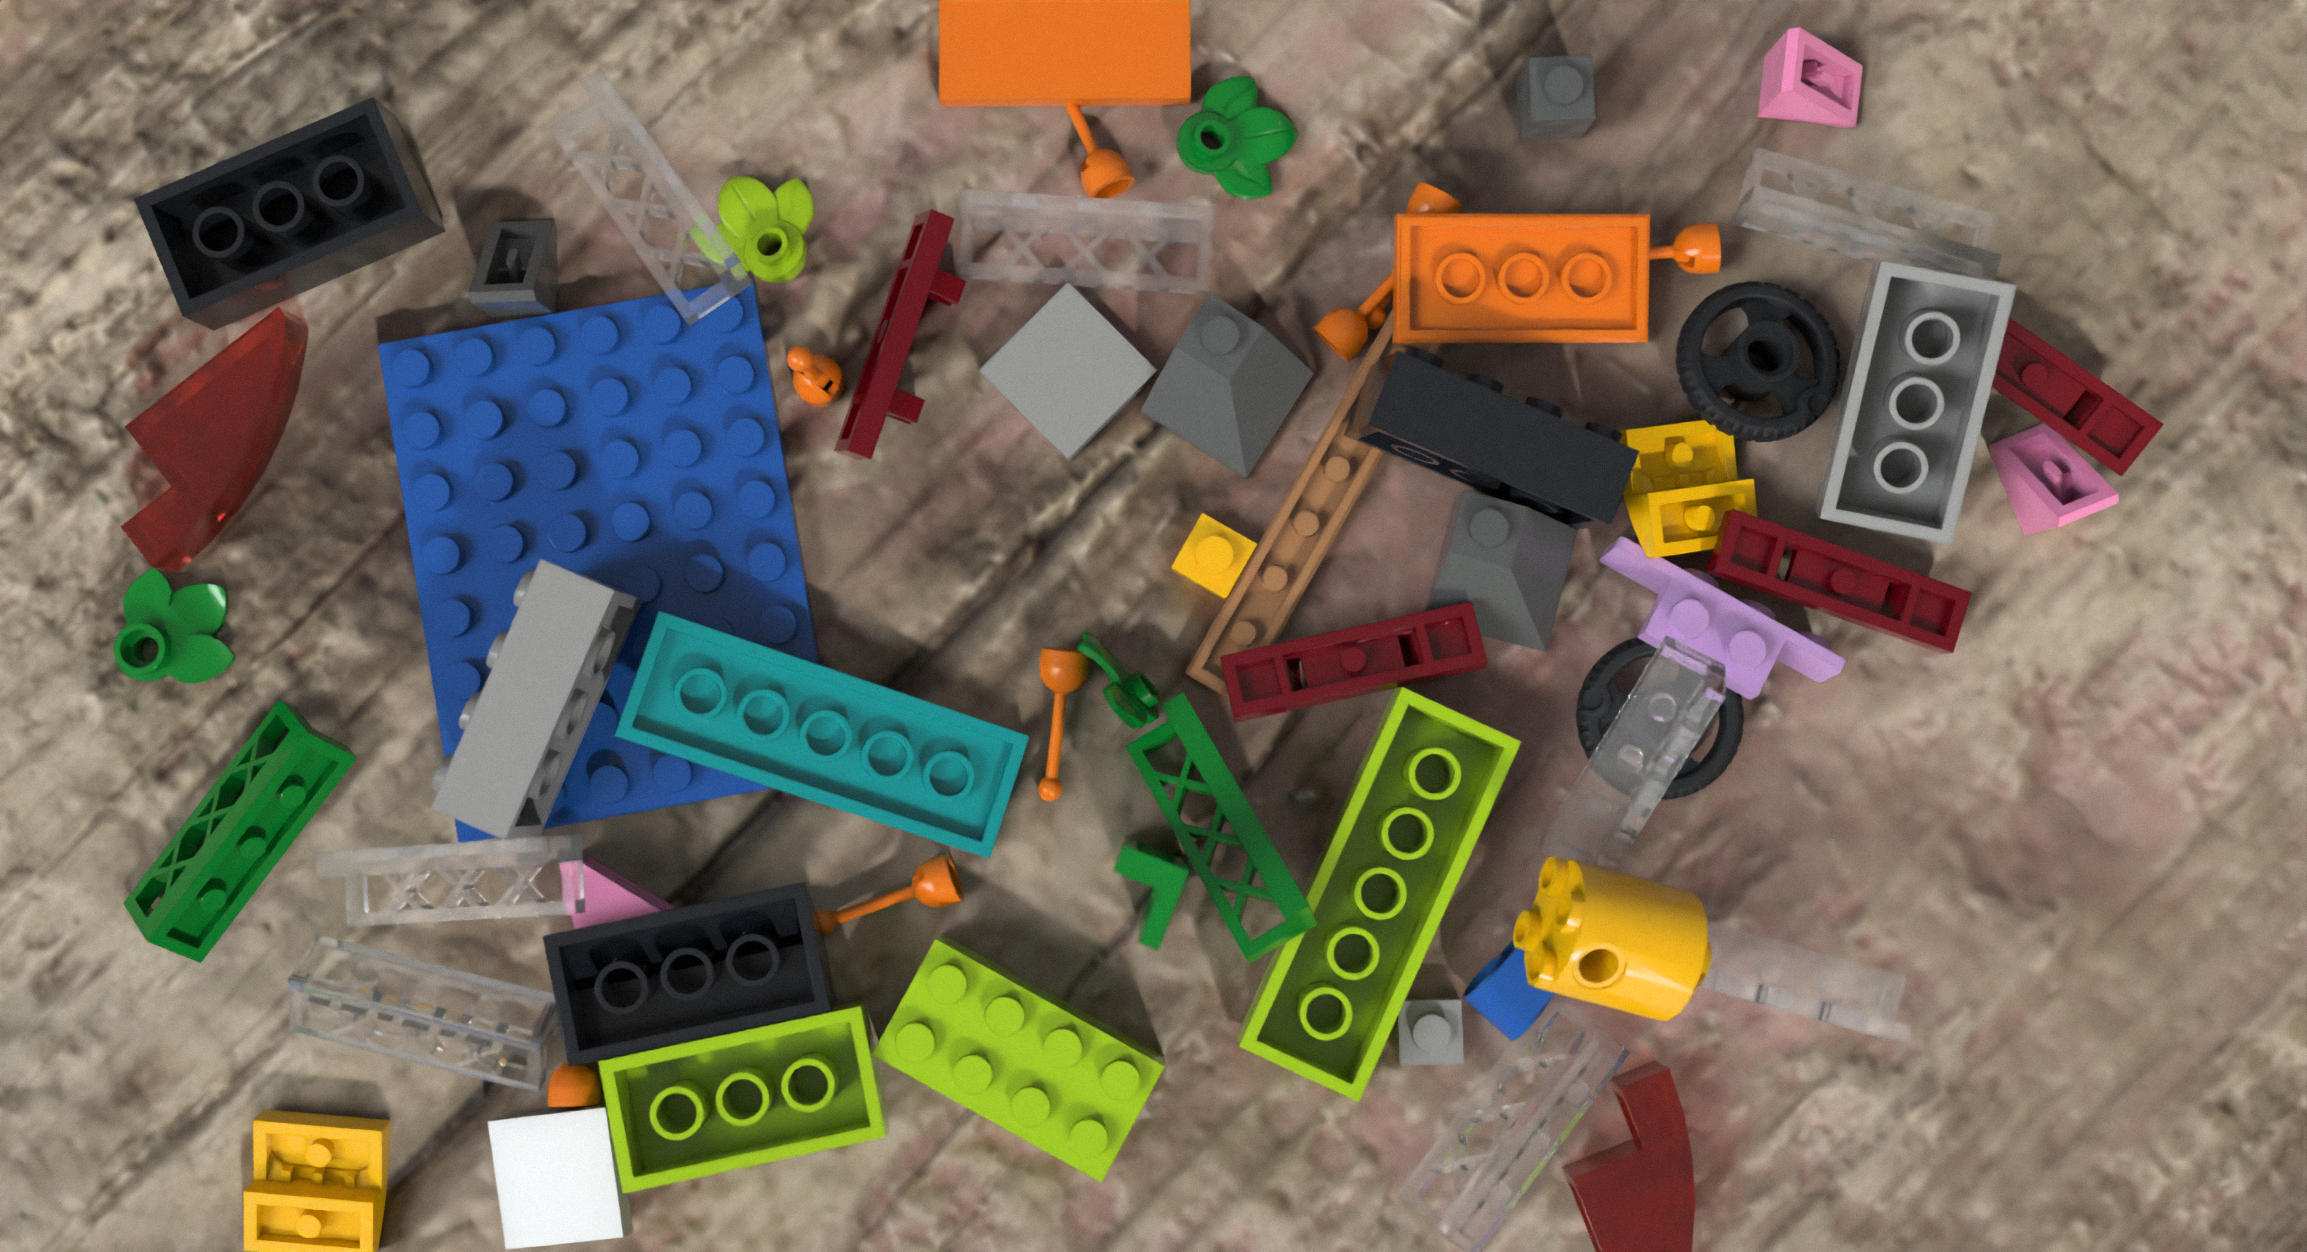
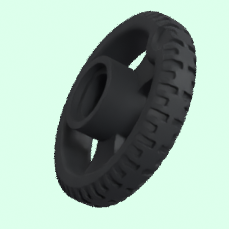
M1746 281L1742 284L1739 282L1728 285L1706 297L1691 312L1680 331L1675 360L1677 374L1680 376L1678 379L1683 393L1687 394V400L1693 409L1701 413L1699 416L1710 425H1715L1717 430L1726 435H1734L1737 439L1750 442L1752 440H1755V442H1772L1792 437L1811 426L1826 411L1836 394V387L1839 385L1841 369L1839 368L1841 359L1839 349L1836 348L1838 343L1834 337V332L1828 329L1829 323L1824 319L1822 313H1817L1815 311L1816 307L1808 302L1806 298L1801 299L1799 297L1800 294L1797 292H1793L1789 288L1782 289L1781 285L1771 284L1769 282L1762 284L1761 281ZM1741 307L1748 318L1749 326L1723 351L1720 357H1712L1701 352L1704 335L1712 321L1729 310ZM1786 319L1800 331L1811 350L1814 362V379L1812 380L1802 378L1794 373L1800 360V347L1794 334L1781 324ZM1748 352L1761 356L1767 364L1768 371L1755 367L1749 359ZM1724 388L1734 398L1747 402L1761 400L1772 393L1780 402L1783 415L1758 417L1743 413L1726 403L1719 396L1720 391Z
M1635 637L1609 650L1594 664L1587 674L1577 700L1576 726L1578 728L1579 740L1592 766L1605 780L1618 789L1634 796L1653 800L1685 797L1704 789L1719 778L1736 755L1744 730L1742 697L1740 694L1680 661L1678 674L1671 684L1643 687L1631 695L1624 693L1613 681V677L1624 667L1645 657L1665 656L1673 658ZM1706 694H1715L1719 708L1718 732L1710 751L1699 763L1689 756L1684 744L1691 739L1698 727L1699 710L1695 700ZM1656 699L1665 701L1673 712V723L1670 729L1662 735L1652 731L1646 720L1647 709ZM1612 721H1621L1627 736L1634 743L1644 748L1654 749L1656 768L1651 777L1632 771L1613 755L1604 739L1601 730L1602 726Z

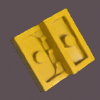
M1705 420L1618 430L1623 434L1621 444L1639 451L1623 497L1635 533L1647 558L1714 549L1725 511L1735 509L1758 517L1754 478L1738 479L1733 435H1726L1717 430L1715 425H1710Z
M263 1109L253 1120L254 1180L243 1191L244 1250L256 1252H378L388 1182L391 1120Z

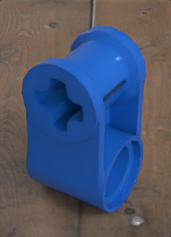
M1512 939L1504 950L1488 962L1465 989L1462 998L1510 1041H1514L1537 1020L1555 993L1536 989L1528 984L1524 950L1515 948Z

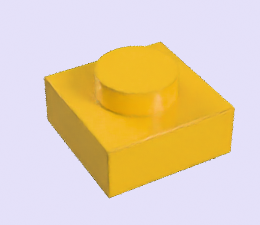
M1202 513L1171 566V570L1221 599L1226 600L1256 548L1257 543Z

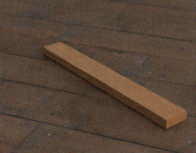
M1392 309L1185 671V675L1229 699L1220 656L1275 644L1383 454L1378 449L1344 436L1371 365L1397 350L1405 353L1407 347L1419 348L1439 356L1445 343H1393Z

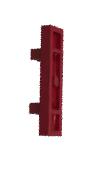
M933 209L915 216L834 449L835 452L856 460L872 459L886 416L906 424L918 422L925 400L896 387L926 300L930 299L946 306L958 304L966 280L938 268L955 218Z
M2009 317L1992 388L2112 472L2122 477L2164 424Z
M1735 509L1724 512L1717 541L1706 570L1707 573L1940 654L1954 653L1972 593ZM1793 552L1785 579L1776 578L1781 558Z
M1472 601L1220 656L1234 723L1486 669L1488 662ZM1300 661H1301V665H1302V669H1303V673H1304V677H1305V682H1306L1307 689H1303V688H1302V685H1301V676H1300V667H1299V662H1300Z

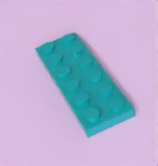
M662 611L658 612L615 733L617 738L984 858H990L1030 737L1026 734Z

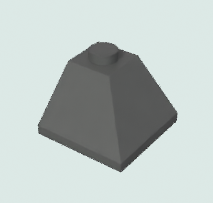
M1210 293L1172 351L1140 412L1246 479L1312 378L1314 372L1263 326Z
M1464 490L1454 499L1425 611L1472 601L1481 635L1546 652L1578 530L1527 506Z

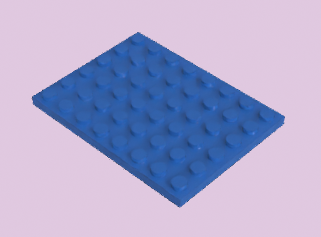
M753 279L741 280L378 344L444 757L449 753L455 754L465 731L459 727L462 711L473 693L476 691L482 692L492 668L486 665L489 650L495 638L502 630L509 631L519 607L514 605V595L518 584L526 571L529 569L536 570L540 559L573 569L643 599L543 830L773 789L615 737L659 611L821 665L755 281ZM454 819L458 844L498 838Z

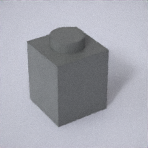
M1592 55L1531 57L1527 59L1516 79L1519 141L1582 138L1596 118Z

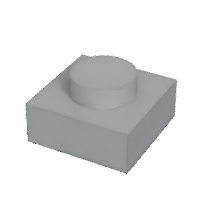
M1460 997L1405 999L1396 1019L1397 1063L1399 1065L1464 1064L1462 999Z

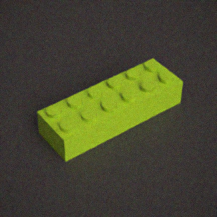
M1404 687L1393 690L1302 890V895L1307 901L1317 925L1276 948L1237 1033L1236 1040L1239 1047L1357 1102L1360 1101L1522 741Z

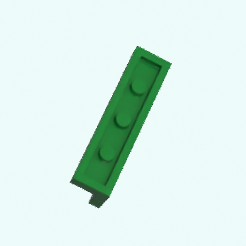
M1184 692L1161 704L1169 720L1168 722L1127 744L1125 747L1247 962L1250 964L1317 925V922L1300 889ZM1179 738L1187 751L1180 777L1154 772L1146 756ZM1195 767L1205 783L1191 780ZM1163 786L1176 789L1172 802ZM1187 792L1215 799L1217 807L1210 829L1183 823L1180 815ZM1225 818L1235 835L1221 832ZM1192 838L1206 841L1202 854ZM1217 844L1243 849L1247 854L1248 860L1241 883L1214 877L1210 867ZM1256 872L1266 889L1252 886ZM1223 891L1237 894L1233 909ZM1248 897L1275 903L1285 920L1253 940H1250L1241 924Z
M279 699L124 901V906L146 941L201 963L355 762L357 757L351 749L313 729L295 706ZM288 728L290 732L274 751L275 743ZM245 784L244 792L235 802L236 794ZM205 836V840H204L203 846L199 849V851H198V852L196 853V855H195L197 845H198L199 842L202 840V838ZM166 887L164 897L153 910L151 905Z
M1126 836L1113 872L1153 887L1139 923V943L1159 950L1189 869L1184 858Z

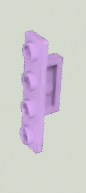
M1622 536L1618 537L1604 550L1600 558V562L1658 594L1637 638L1749 700L1759 696L1776 660L1820 683L1841 673L1846 663L1844 658L1831 651L1832 646L1824 638L1808 631L1799 630L1795 632L1774 620L1775 614L1766 606L1748 599L1739 601L1718 589L1719 583L1710 575L1692 568L1683 570L1662 557L1647 558L1636 537L1629 539Z

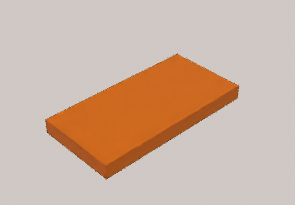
M939 0L941 107L1065 106L1068 103H1075L1078 106L1191 105L1190 0Z
M1650 214L1394 215L1393 343H1647Z

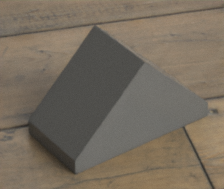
M555 221L492 222L468 292L471 303L495 320H517L559 313L557 230Z

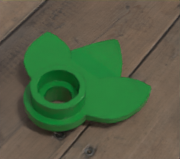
M1246 76L1231 77L1218 82L1210 88L1204 96L1201 112L1188 117L1179 128L1176 146L1181 161L1191 171L1204 175H1213L1226 193L1234 197L1258 199L1267 197L1272 193V182L1266 165L1276 161L1290 150L1298 137V131L1293 123L1282 113L1268 107H1257L1258 92L1256 81ZM1201 133H1208L1214 137L1218 143V149L1207 148L1201 141Z
M152 568L143 573L130 585L123 600L126 626L119 632L114 643V656L119 668L130 678L139 681H157L170 676L183 683L196 684L206 682L221 675L229 669L236 659L235 653L224 642L215 637L222 629L228 614L227 590L219 585L196 584L174 592L171 583L159 569ZM153 638L159 646L158 655L152 661H147L143 656V646L149 639Z
M1084 631L1081 634L1084 641L1077 646V649L1104 669L1110 684L1103 689V694L1110 708L1126 725L1133 729L1136 727L1142 728L1147 723L1152 724L1160 716L1155 704L1161 700V696L1156 687L1141 671L1136 670L1132 674L1126 671L1115 655L1099 638Z

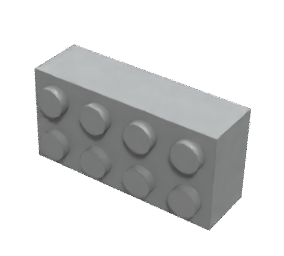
M1873 259L1814 508L1820 519L1952 545L2017 285Z
M540 559L536 570H527L521 578L514 595V605L519 608L509 631L502 630L497 635L489 650L486 665L492 668L485 686L481 693L476 691L472 694L462 711L459 727L465 731L455 754H447L436 770L432 781V790L437 791L431 809L503 840L540 836L643 599L578 571Z

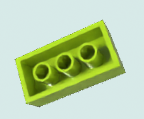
M943 933L934 940L872 1053L876 1058L1101 1183L1165 1067V1057Z
M866 1000L832 1008L831 1012L598 1061L623 1194L886 1137L890 1129V1122L878 1061L872 1055L875 1045Z

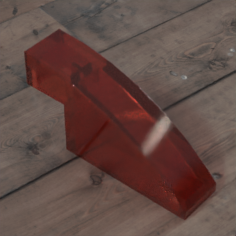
M277 307L125 426L172 486L120 526L151 567L179 572L223 530L241 509L265 473L285 432L299 391L309 328L301 318Z
M1654 1060L1608 1079L1632 1139L1562 1167L1595 1252H1692L1695 1192L1693 1159L1685 1116L1670 1069Z

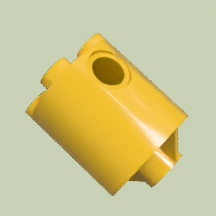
M1554 856L1549 857L1542 866L1539 876V890L1531 911L1523 910L1519 914L1513 931L1514 947L1524 950L1527 982L1530 986L1654 1020L1668 1021L1681 1012L1688 1000L1704 981L1711 962V945L1707 939L1706 913L1702 901L1693 892L1581 861L1565 860Z

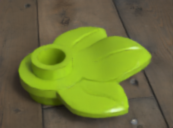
M735 176L729 178L724 183L718 196V213L723 222L696 237L695 243L698 251L711 266L724 274L732 275L751 271L757 278L766 282L783 283L792 280L802 271L806 261L807 245L803 235L815 215L814 199L810 191L799 178L785 182L774 193L753 177ZM782 243L777 253L766 256L767 251L772 246Z

